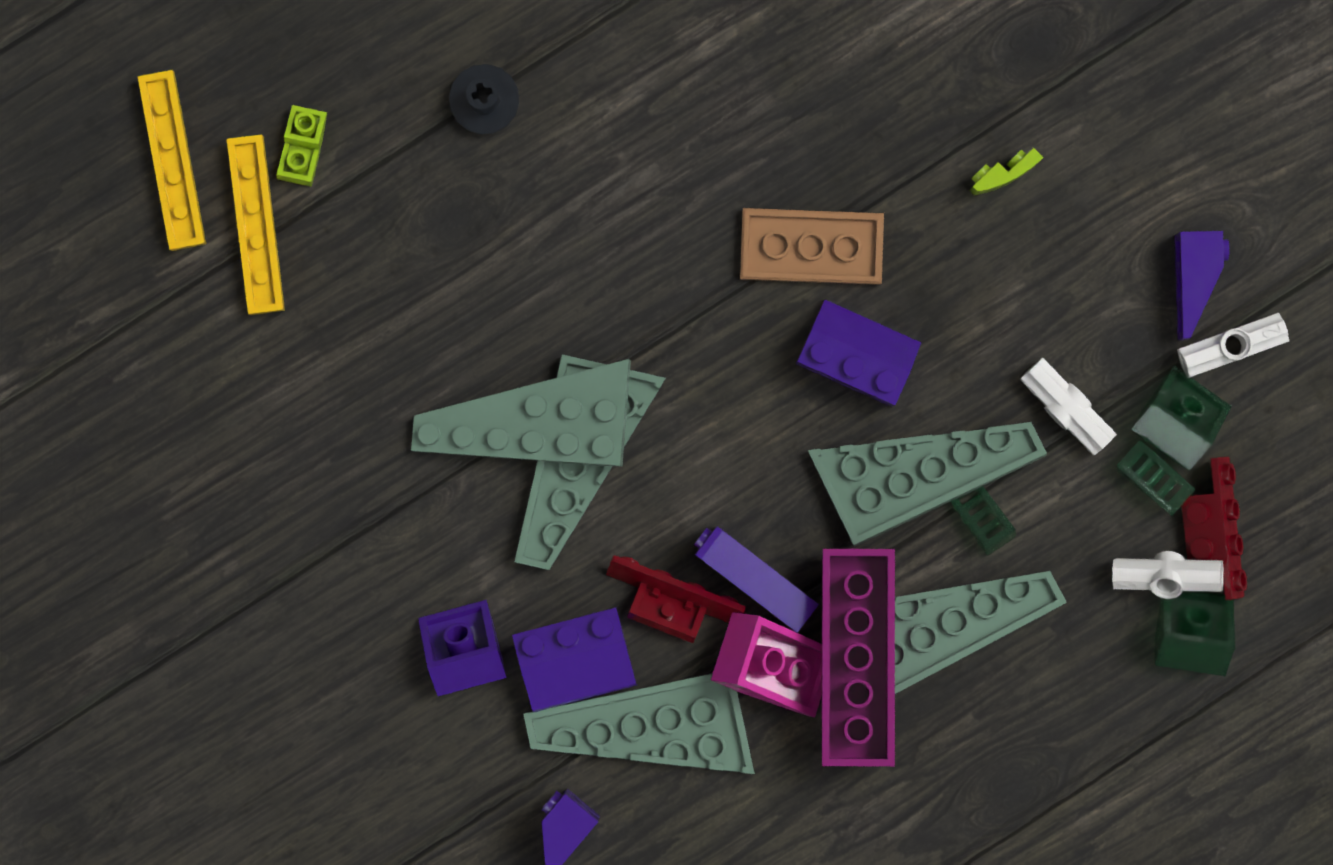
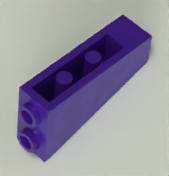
M718 526L713 531L706 528L694 543L699 549L695 554L698 558L797 633L819 605Z

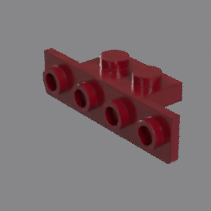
M1230 457L1210 458L1214 494L1181 497L1187 560L1223 561L1225 600L1243 598L1244 591L1247 588V576L1241 566L1240 555L1243 554L1244 546L1242 537L1238 534L1237 529L1240 508L1238 501L1234 499L1233 491L1236 471L1234 465L1230 463Z
M613 555L606 573L607 576L638 587L627 618L690 643H694L705 614L729 623L732 613L744 614L746 609L744 605L739 604L736 599L730 596H718L706 591L704 587L697 583H685L673 578L666 571L652 570L644 567L630 557Z

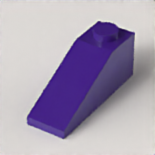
M1223 231L1179 232L1175 235L1178 341L1191 338L1224 268V261L1229 260L1228 239L1223 240Z

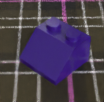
M487 600L418 618L427 668L437 696L506 678L503 658Z
M568 788L563 794L556 791L542 809L546 813L542 820L545 865H563L599 821L600 815Z

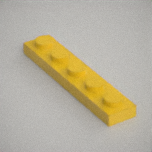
M169 70L137 76L169 250L174 251L206 245L175 72Z
M261 134L227 139L248 314L255 315L285 311L264 136Z

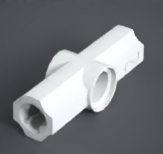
M1276 313L1177 349L1179 361L1187 378L1289 342L1288 330L1280 314ZM1229 336L1238 338L1241 343V350L1237 355L1229 353L1226 349L1225 343Z
M1044 358L1036 362L1020 378L1023 384L1045 405L1044 409L1051 418L1064 430L1068 429L1092 455H1096L1117 435L1091 408L1092 404L1086 396L1073 384H1068Z
M1173 551L1160 552L1154 559L1116 558L1113 560V589L1151 590L1156 596L1165 599L1178 597L1182 591H1223V561L1185 560L1182 555Z

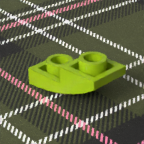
M292 105L284 135L285 143L276 174L278 180L312 187L322 145L327 112Z
M1035 148L1028 154L1021 150L1006 164L1011 169L1009 172L999 162L993 168L986 164L971 178L976 184L969 191L973 195H979L1004 187L1030 171L1043 157Z

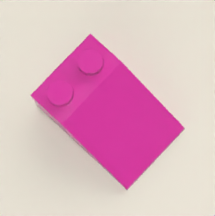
M732 613L711 681L751 697L815 718L822 696V644L763 617Z

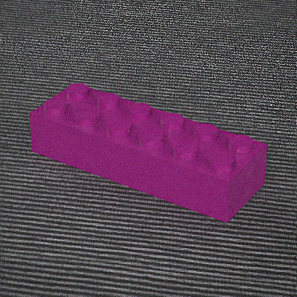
M822 549V766L895 767V549Z

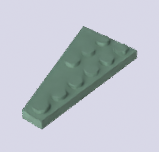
M562 354L557 378L606 364ZM630 370L624 447L666 378ZM537 461L515 562L550 570L612 466Z
M622 360L414 415L411 451L622 467L631 360Z
M1031 422L988 427V429L966 432L965 430L956 431L950 434L934 436L924 435L884 440L854 446L845 445L839 448L808 450L854 547L1047 456V452Z
M1046 571L895 597V694L1067 603L1051 572Z
M713 673L523 714L531 749L755 774L738 693L735 690L711 681Z

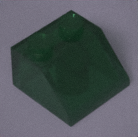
M1173 366L1140 412L1131 430L1137 433L1144 441L1151 443L1168 455L1171 460L1190 471L1212 446L1232 406L1193 378H1187L1183 371Z
M1182 591L1178 597L1171 599L1161 598L1155 634V665L1226 676L1235 650L1234 599L1225 600V595L1203 591Z

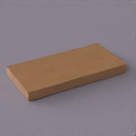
M743 208L740 280L881 285L884 213Z

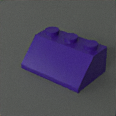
M824 300L796 364L890 407H894L910 374L921 342Z
M616 608L512 635L533 713L637 685Z

